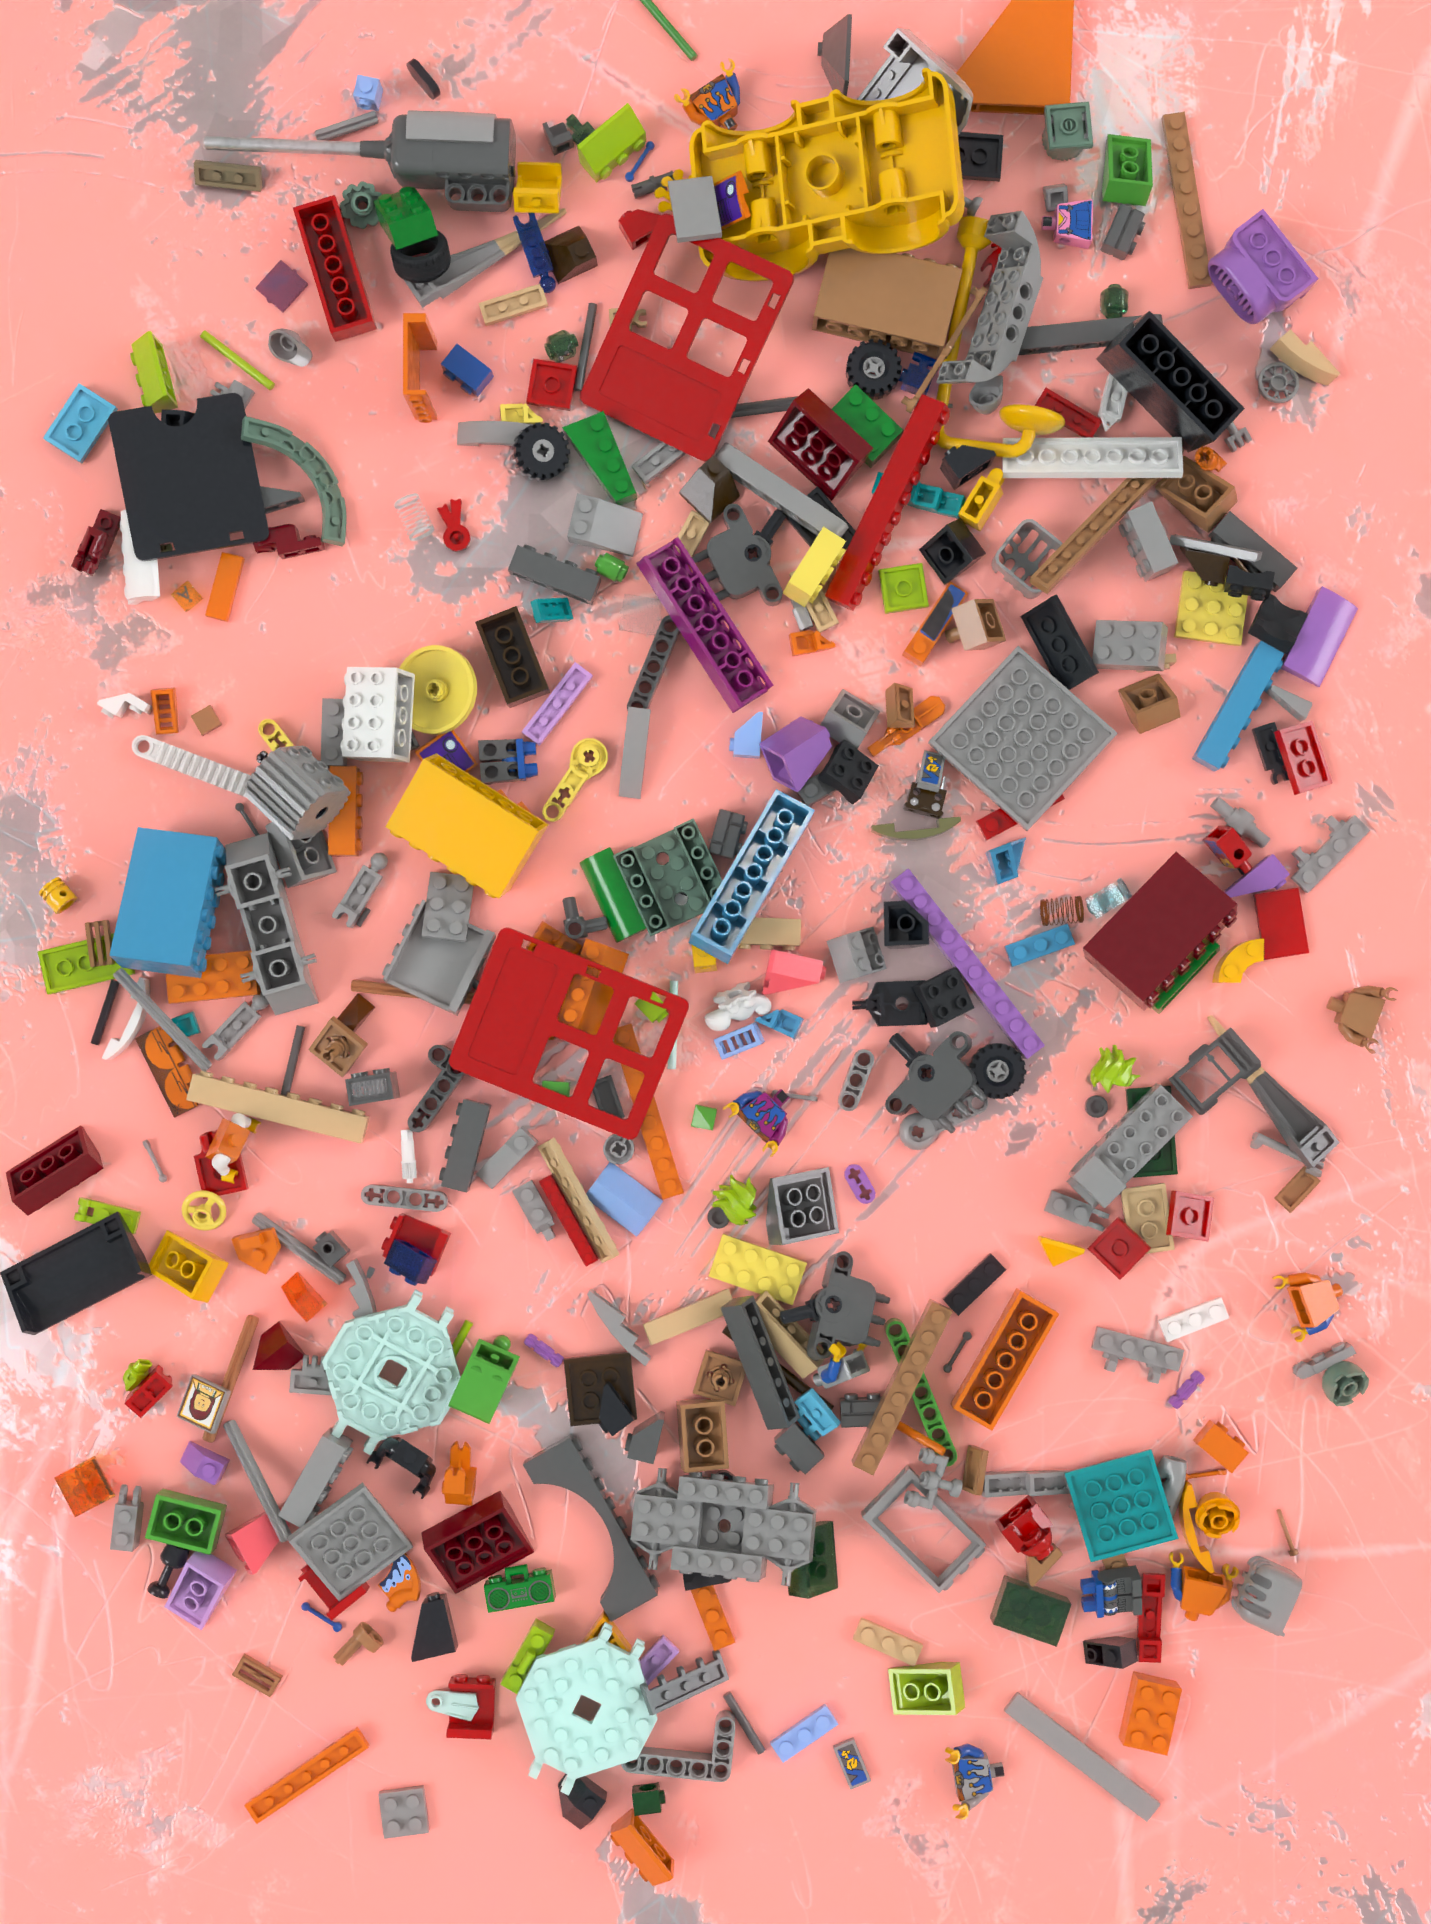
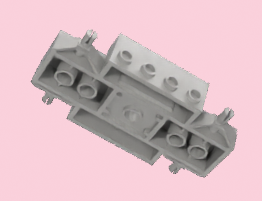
M658 1468L656 1484L641 1489L635 1494L630 1540L649 1553L648 1569L657 1570L658 1556L672 1549L671 1570H679V1573L693 1574V1572L707 1577L721 1575L725 1579L736 1580L738 1577L746 1578V1581L759 1582V1580L766 1577L768 1559L782 1569L781 1585L791 1586V1572L798 1567L812 1562L817 1510L798 1497L800 1483L790 1482L788 1499L772 1505L774 1484H768L767 1479L755 1478V1482H747L746 1477L733 1476V1480L724 1479L722 1474H711V1477H702V1472H691L689 1475L679 1476L677 1491L666 1482L667 1468ZM722 1519L728 1520L731 1524L728 1532L721 1531L719 1527Z

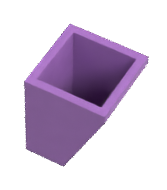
M802 716L759 743L773 780L795 792L802 789L832 747L829 739L830 733L827 728Z

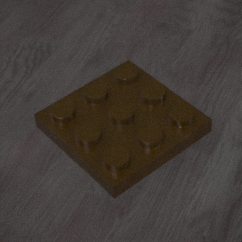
M629 1352L564 1358L570 1427L599 1424L601 1421L599 1414L603 1388L608 1380L634 1414V1420H637L632 1360Z

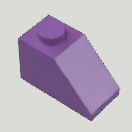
M189 1441L180 1463L195 1477L216 1485L221 1480L230 1459Z

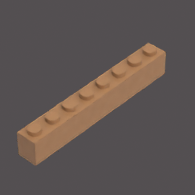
M929 1299L851 1460L853 1466L874 1476L953 1312L950 1308Z

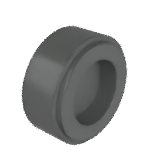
M1091 1096L1085 1102V1111L1091 1117H1102L1108 1110V1103L1101 1096Z
M713 1207L709 1210L707 1219L712 1227L720 1229L728 1224L729 1219L721 1208Z

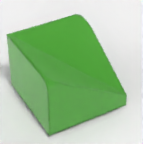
M696 1104L691 1127L713 1131L717 1109Z

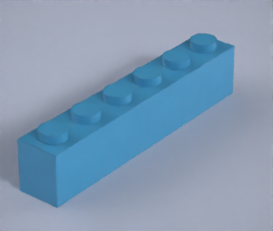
M1263 641L1258 642L1254 646L1192 757L1194 761L1214 772L1220 768L1224 769L1230 759L1227 756L1231 749L1234 750L1241 739L1238 737L1241 730L1245 731L1251 722V718H1249L1253 710L1256 711L1262 702V699H1260L1263 691L1267 692L1273 682L1270 678L1274 672L1277 673L1282 667L1284 661L1281 659L1284 653Z

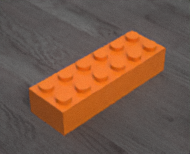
M1016 1288L950 1403L953 1409L993 1431L1059 1313Z

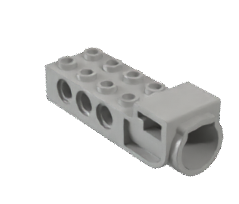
M1156 1083L1074 1165L1069 1172L1071 1177L1066 1182L1093 1208L1098 1204L1106 1208L1127 1187L1126 1183L1193 1116L1162 1085Z

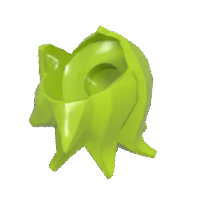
M1116 1045L1112 1046V1053L1108 1048H1105V1051L1102 1047L1099 1048L1101 1057L1090 1072V1080L1093 1087H1096V1084L1100 1082L1107 1093L1110 1092L1113 1084L1130 1087L1135 1079L1141 1077L1140 1075L1132 1074V1066L1136 1058L1132 1057L1125 1060L1122 1050L1117 1049Z
M730 1175V1185H719V1188L723 1190L713 1191L712 1194L717 1196L718 1200L713 1202L712 1207L721 1208L730 1222L736 1225L748 1224L746 1219L756 1216V1213L753 1211L757 1207L753 1204L757 1190L751 1183L750 1177L747 1179L746 1184L737 1181L733 1175Z

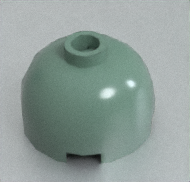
M1349 1361L1335 1363L1326 1369L1322 1377V1389L1327 1398L1336 1406L1352 1404L1354 1402L1352 1398L1359 1393L1363 1395L1369 1385V1378L1358 1365Z

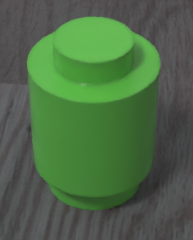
M607 552L604 556L600 554L595 563V567H597L596 572L614 582H622L629 569V566L625 565L624 561Z

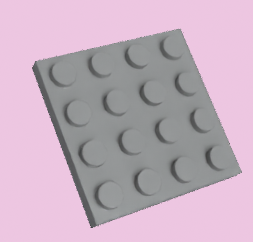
M363 1482L287 1537L289 1543L338 1601L413 1548L412 1542Z

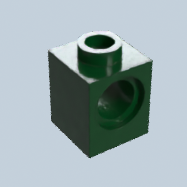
M659 1782L632 1786L635 1816L661 1813L662 1804H666L665 1792L660 1790Z

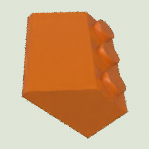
M633 1808L611 1825L610 1837L616 1846L623 1848L625 1857L631 1864L635 1863L639 1868L640 1876L645 1882L649 1881L652 1886H656L674 1878V1859L642 1819L634 1815Z

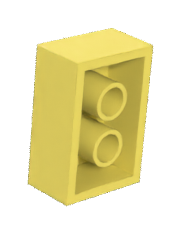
M823 526L790 578L783 594L804 608L808 602L813 604L833 572L834 568L832 566L836 567L846 550L842 547L846 541Z

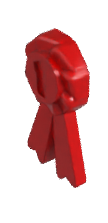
M461 498L456 501L450 500L451 513L446 503L443 507L437 508V511L447 525L443 535L444 543L448 549L455 552L467 549L471 541L468 529L461 525Z

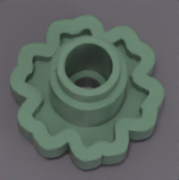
M363 181L358 186L350 184L342 193L344 201L340 203L343 217L350 219L351 225L360 229H365L368 224L373 227L376 226L379 219L373 201L378 199L382 193L375 192L373 184H367ZM365 202L367 208L364 210L359 209V203Z

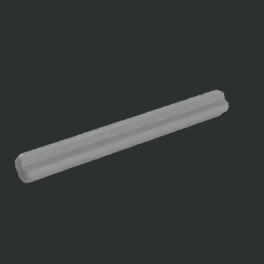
M258 1212L253 1217V1224L261 1230L274 1227L279 1242L337 1285L342 1284L345 1280L346 1274L335 1266L329 1267L320 1255L262 1213Z

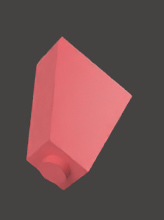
M771 950L762 994L768 995L818 984L820 979L824 980L826 967L823 966V961Z
M266 1512L224 1534L237 1558L242 1562H246L244 1567L252 1575L258 1572L279 1542Z

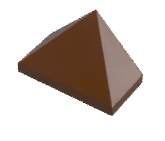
M357 993L337 1019L355 1033L374 1010L375 1006Z

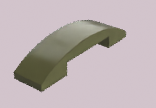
M961 816L940 818L936 820L937 828L895 832L894 823L872 825L870 828L872 833L892 840H923L940 835L953 828L961 821Z

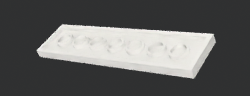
M1182 437L1035 438L1031 448L1025 454L1015 458L1002 457L1003 478H1182ZM1003 438L1002 444H1015L1021 438Z

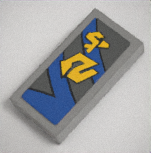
M924 750L917 788L939 792L945 763L943 756Z
M854 1737L833 1745L850 1790L871 1782Z

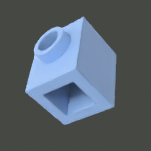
M357 75L353 93L357 107L365 110L379 111L383 93L380 80Z

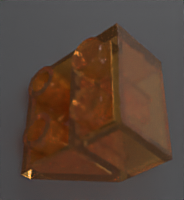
M96 1456L84 1460L54 1477L74 1517L116 1496Z

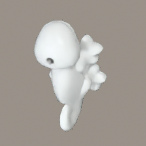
M749 982L739 983L731 990L717 993L713 1001L719 1004V1009L707 1013L704 1017L705 1023L714 1031H723L730 1027L731 1019L737 1021L746 1020L751 1017L754 1011L759 1015H767L772 1007L771 1001L765 995L756 993V990L748 991L750 988Z

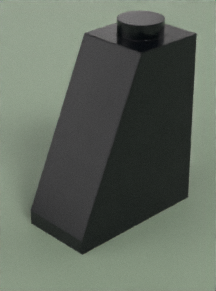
M430 1593L421 1604L411 1655L412 1662L453 1653L458 1648L446 1593Z

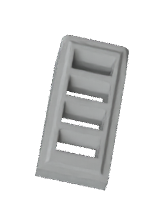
M1275 685L1270 686L1268 691L1265 692L1300 722L1307 718L1313 705L1312 702Z

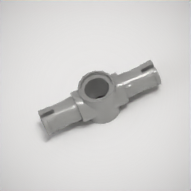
M1217 797L1210 805L1211 808L1225 818L1224 821L1227 823L1225 826L1233 827L1240 837H1248L1260 848L1265 847L1270 841V838L1256 827L1253 815L1240 807L1239 809L1233 808L1221 797Z

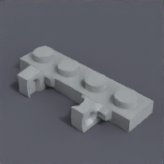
M1332 815L1328 816L1322 823H1326L1329 826L1331 833L1328 836L1330 838L1315 853H1304L1301 850V846L1291 853L1299 861L1296 865L1299 869L1290 878L1305 893H1309L1370 831L1357 816L1352 815L1346 822L1343 820L1339 822Z
M1096 1326L1091 1345L1092 1349L1103 1352L1102 1357L1106 1358L1104 1369L1115 1373L1118 1359L1129 1358L1146 1363V1367L1150 1368L1147 1381L1156 1384L1159 1383L1161 1373L1166 1374L1167 1369L1179 1372L1184 1350L1181 1348Z

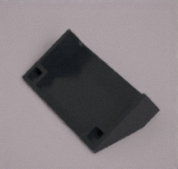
M116 1212L0 1272L22 1333L36 1335L152 1275L143 1251L120 1212Z

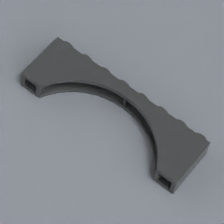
M572 1434L527 1458L523 1466L533 1484L555 1485L578 1494L598 1512L604 1521L612 1541L614 1566L610 1582L601 1596L600 1604L612 1622L658 1596V1587L660 1585L655 1575L649 1574L647 1560L643 1555L639 1556L636 1550L638 1546L630 1540L631 1536H628L625 1531L627 1526L622 1516L618 1517L614 1511L616 1506L610 1496L606 1497L603 1491L605 1486L599 1476L596 1478L592 1470L594 1467L591 1460L583 1456L581 1452L583 1447L577 1437L574 1439Z

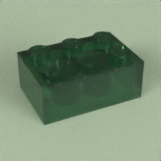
M1004 1575L990 1619L993 1625L1057 1647L1072 1604L1066 1596L1037 1586L1032 1587L1029 1583Z

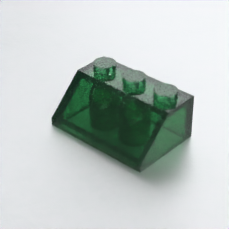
M833 1521L816 1522L812 1562L798 1567L791 1572V1586H788L789 1596L810 1599L838 1588Z

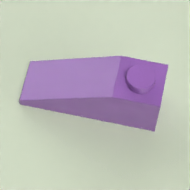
M1270 854L1223 892L1232 898L1272 888L1277 890L1287 882L1285 878L1290 874L1276 856Z

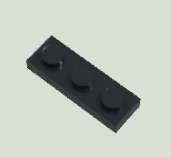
M989 1253L942 1299L959 1316L1006 1269Z

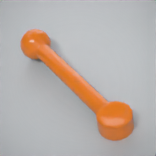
M1218 1469L1202 1473H1186L1185 1482L1191 1478L1226 1475L1227 1470Z

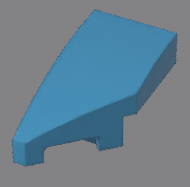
M782 1009L775 1010L762 1017H757L755 1021L795 1039L804 1019Z

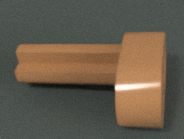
M362 1621L353 1630L354 1635L333 1656L337 1664L343 1666L362 1645L368 1651L375 1653L384 1644L381 1636L366 1622Z

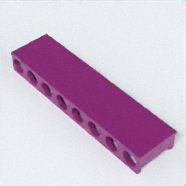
M676 537L673 541L651 554L644 556L636 563L732 713L760 697L774 686L679 537ZM700 583H701L702 586L704 587L705 592H704L703 589L701 588Z

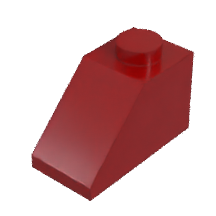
M636 209L633 212L630 210L622 214L618 220L619 228L632 250L649 241L657 220L661 215Z

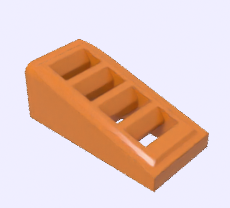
M175 687L150 690L156 735L179 733ZM169 695V699L159 700V696ZM170 704V708L160 709L159 705ZM171 713L172 716L160 718V714ZM172 722L173 726L161 727V723Z

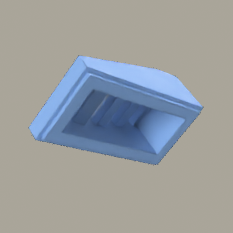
M757 1022L714 1039L722 1060L765 1042ZM750 1029L755 1038L754 1042L752 1041L751 1036L748 1032V1030ZM741 1033H743L747 1045H744L740 1036ZM733 1036L735 1037V1040L739 1047L737 1049L735 1048L731 1038ZM723 1040L727 1041L728 1046L731 1050L728 1053L723 1043Z

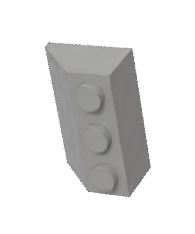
M273 822L265 826L267 833L270 835L280 869L289 867L291 870L287 872H291L292 876L284 877L287 888L303 885L337 872L332 856L328 855V846L322 830L315 837L290 840Z

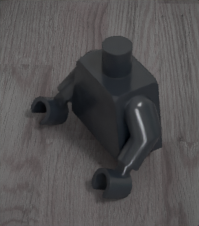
M392 1437L385 1439L379 1448L372 1452L367 1460V1464L373 1462L376 1464L374 1469H378L383 1458L386 1456L420 1478V1482L414 1488L413 1494L418 1491L422 1495L421 1499H423L430 1490L429 1485L436 1472V1467L432 1464L433 1459L400 1437H397V1439Z

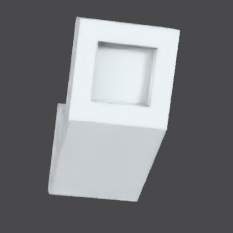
M131 693L101 699L97 702V705L103 708L101 712L112 719L114 715L122 718L128 707L140 715L142 712L150 715L153 710V706Z

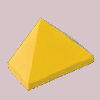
M1038 1235L1037 1240L1053 1267L1084 1254L1085 1249L1080 1246Z

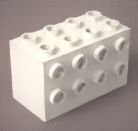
M347 667V673L344 676L346 692L343 698V706L345 708L344 718L342 719L343 740L340 744L342 757L359 761L410 763L415 674L395 667Z

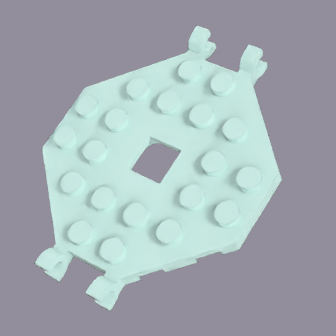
M416 1289L406 1305L346 1320L322 1360L339 1418L332 1428L331 1435L340 1438L345 1427L349 1425L369 1436L363 1452L369 1455L372 1454L378 1441L385 1440L394 1435H404L418 1431V1429L423 1427L440 1425L450 1409L448 1406L461 1378L447 1329L454 1316V1310L446 1306L439 1321L416 1309L423 1298V1293ZM387 1360H393L407 1368L398 1386L378 1376Z
M606 1622L603 1624L598 1637L591 1638L589 1641L578 1645L573 1644L560 1648L558 1651L547 1655L545 1653L537 1656L516 1695V1702L535 1756L529 1767L528 1776L537 1779L542 1765L545 1763L567 1774L561 1784L560 1792L568 1796L577 1778L636 1760L658 1720L657 1714L649 1715L640 1689V1684L644 1682L647 1684L639 1661V1657L645 1649V1642L637 1638L630 1652L608 1642L613 1626ZM581 1695L601 1704L592 1721H588L573 1713Z

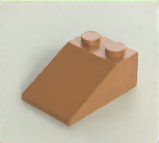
M1183 456L1182 478H1162L1155 486V489L1190 522L1208 533L1238 502L1235 486L1210 471H1204L1196 462L1186 456Z

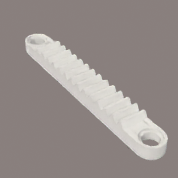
M146 735L137 736L132 741V751L141 758L243 797L247 793L245 786H248L247 781L251 779L249 774ZM144 740L148 741L150 745L149 750L144 753L140 752L138 749L139 743Z

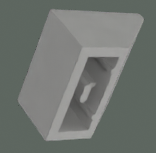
M874 927L827 941L839 983L887 969Z

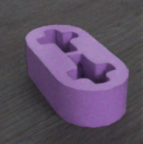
M857 1164L848 1165L844 1171V1176L855 1197L863 1204L871 1203L875 1198L876 1192L866 1173ZM850 1169L860 1170L858 1174L859 1183L854 1178L849 1179ZM862 1184L866 1190H871L869 1193L870 1198L868 1199L865 1197L860 1198L859 1196L862 1193L859 1186Z

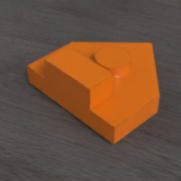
M274 1227L237 1235L231 1239L238 1259L265 1275L269 1272L275 1257L281 1249Z

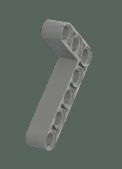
M722 1710L716 1715L712 1753L644 1746L636 1762L623 1763L621 1766L628 1773L725 1782L731 1775L736 1728L735 1716L729 1710ZM722 1720H729L731 1725L722 1727L720 1722ZM721 1742H725L729 1745V1747L727 1749L722 1750L719 1749L717 1745ZM657 1758L660 1762L657 1765H652L648 1760ZM678 1760L682 1765L680 1767H673L670 1763ZM697 1762H700L704 1765V1767L700 1770H697L693 1767V1765ZM724 1765L727 1769L723 1772H718L715 1767Z

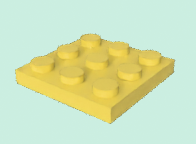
M1184 571L1182 574L1174 637L1241 646L1248 596L1231 597L1228 595V592H1224L1225 583H1218L1217 586L1204 584L1205 581L1201 580L1196 572Z

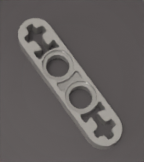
M370 1184L361 1191V1199L368 1205L440 1212L448 1205V1197L441 1191ZM372 1188L374 1193L381 1194V1189H385L383 1194L384 1202H380L382 1197H374L371 1201L370 1197L366 1196V1192H369ZM394 1190L399 1193L400 1199L397 1203H391L388 1200V1193ZM412 1193L421 1195L422 1201L420 1205L415 1206L411 1204L410 1195ZM426 1194H429L428 1199H435L439 1195L440 1200L444 1201L443 1204L439 1205V1208L436 1207L435 1203L431 1202L427 1203L428 1207H424Z

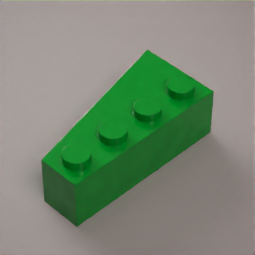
M604 411L562 427L568 441L573 445L576 452L586 463L614 504L622 506L637 500L635 488Z

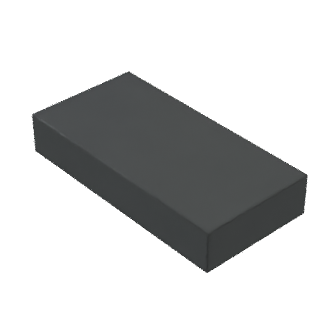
M609 1075L597 1079L593 1093L598 1109L624 1118L625 1115L612 1076Z

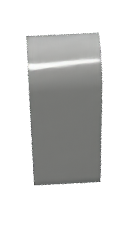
M858 1050L852 1058L838 1096V1105L845 1111L856 1109L874 1064V1055L869 1050ZM861 1053L868 1054L870 1060L867 1065L862 1066L858 1063V1056ZM853 1074L861 1076L862 1082L859 1086L851 1085L850 1077ZM848 1094L852 1095L854 1098L853 1105L845 1107L842 1104L843 1097Z

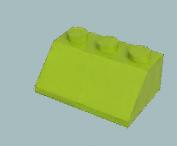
M628 103L577 145L579 162L596 183L601 179L605 180L608 178L617 165H623L631 153L641 150L646 143V131Z
M148 331L131 344L133 352L130 353L133 365L137 366L136 380L144 393L141 395L142 404L144 407L152 406L156 414L162 412V409L171 410L178 408L163 345L152 331Z

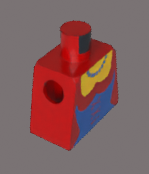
M1218 826L1203 839V842L1225 867L1237 868L1241 875H1245L1252 869L1251 864L1247 861L1251 857L1252 852L1233 827Z

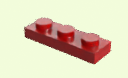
M1045 387L1035 406L1046 408L1062 415L1065 419L1064 427L1083 438H1093L1102 423L1101 419Z

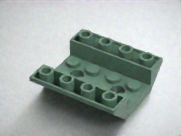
M694 818L636 847L632 846L613 855L650 936L703 914L722 882L720 873ZM666 853L669 856V862L666 865L658 864L656 861L658 854ZM678 893H684L687 895L688 901L684 905H678L675 902V896Z

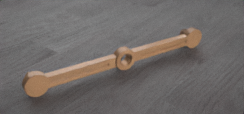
M975 286L972 287L970 294L975 296L972 305L947 342L913 399H909L907 396H904V399H902L901 403L906 405V411L910 414L943 361L951 353L956 340L988 290L986 287L983 286L980 289Z

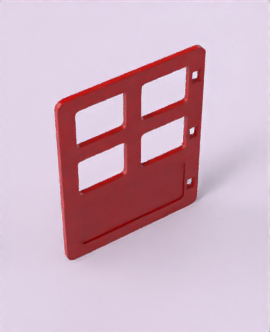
M662 214L657 220L582 388L580 399L584 404L600 412L604 411V414L706 462L714 455L793 285L794 276L789 270L721 238L689 241L713 253V259L699 290L696 293L688 291L654 273L671 235L676 236L673 216ZM730 263H735L773 282L772 288L755 321L713 302V297ZM647 291L688 310L686 319L671 349H667L629 329L643 295ZM773 294L780 296L775 309L768 306ZM705 319L711 320L747 339L737 364L729 377L688 358V352ZM744 359L750 361L745 374L738 371ZM714 423L721 425L715 439L709 436Z
M506 927L498 933L449 1057V1064L455 1070L625 1139L632 1140L639 1134L689 1010V1003L683 997ZM524 940L537 945L534 952L522 947ZM588 966L600 970L599 977L586 973ZM575 974H580L612 987L614 991L599 1030L595 1035L558 1020V1014ZM652 992L666 997L663 1004L651 999ZM632 996L669 1011V1017L652 1057H647L622 1047L613 1041L629 998ZM551 1036L584 1048L589 1052L572 1096H566L533 1081ZM605 1059L614 1060L644 1073V1079L630 1114L626 1119L593 1107L588 1102Z

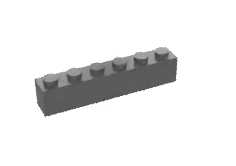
M753 1295L733 1298L721 1307V1311L767 1430L789 1428L800 1416Z

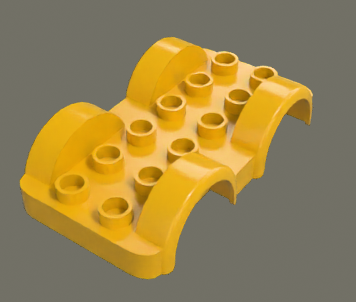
M923 68L922 76L924 80L916 89L904 95L885 100H856L845 96L838 89L831 91L827 97L799 103L797 100H791V107L794 111L787 120L760 130L734 131L721 128L710 120L703 122L701 127L694 131L689 142L692 178L712 176L714 184L741 170L749 193L744 195L751 217L723 230L721 239L789 270L793 275L810 268L817 261L818 255L852 248L869 254H893L916 250L941 239L948 232L949 226H953L960 221L965 206L953 92L943 75L933 72L928 68ZM699 247L700 257L709 268L713 259V253ZM730 263L723 275L740 281L769 280L735 263Z

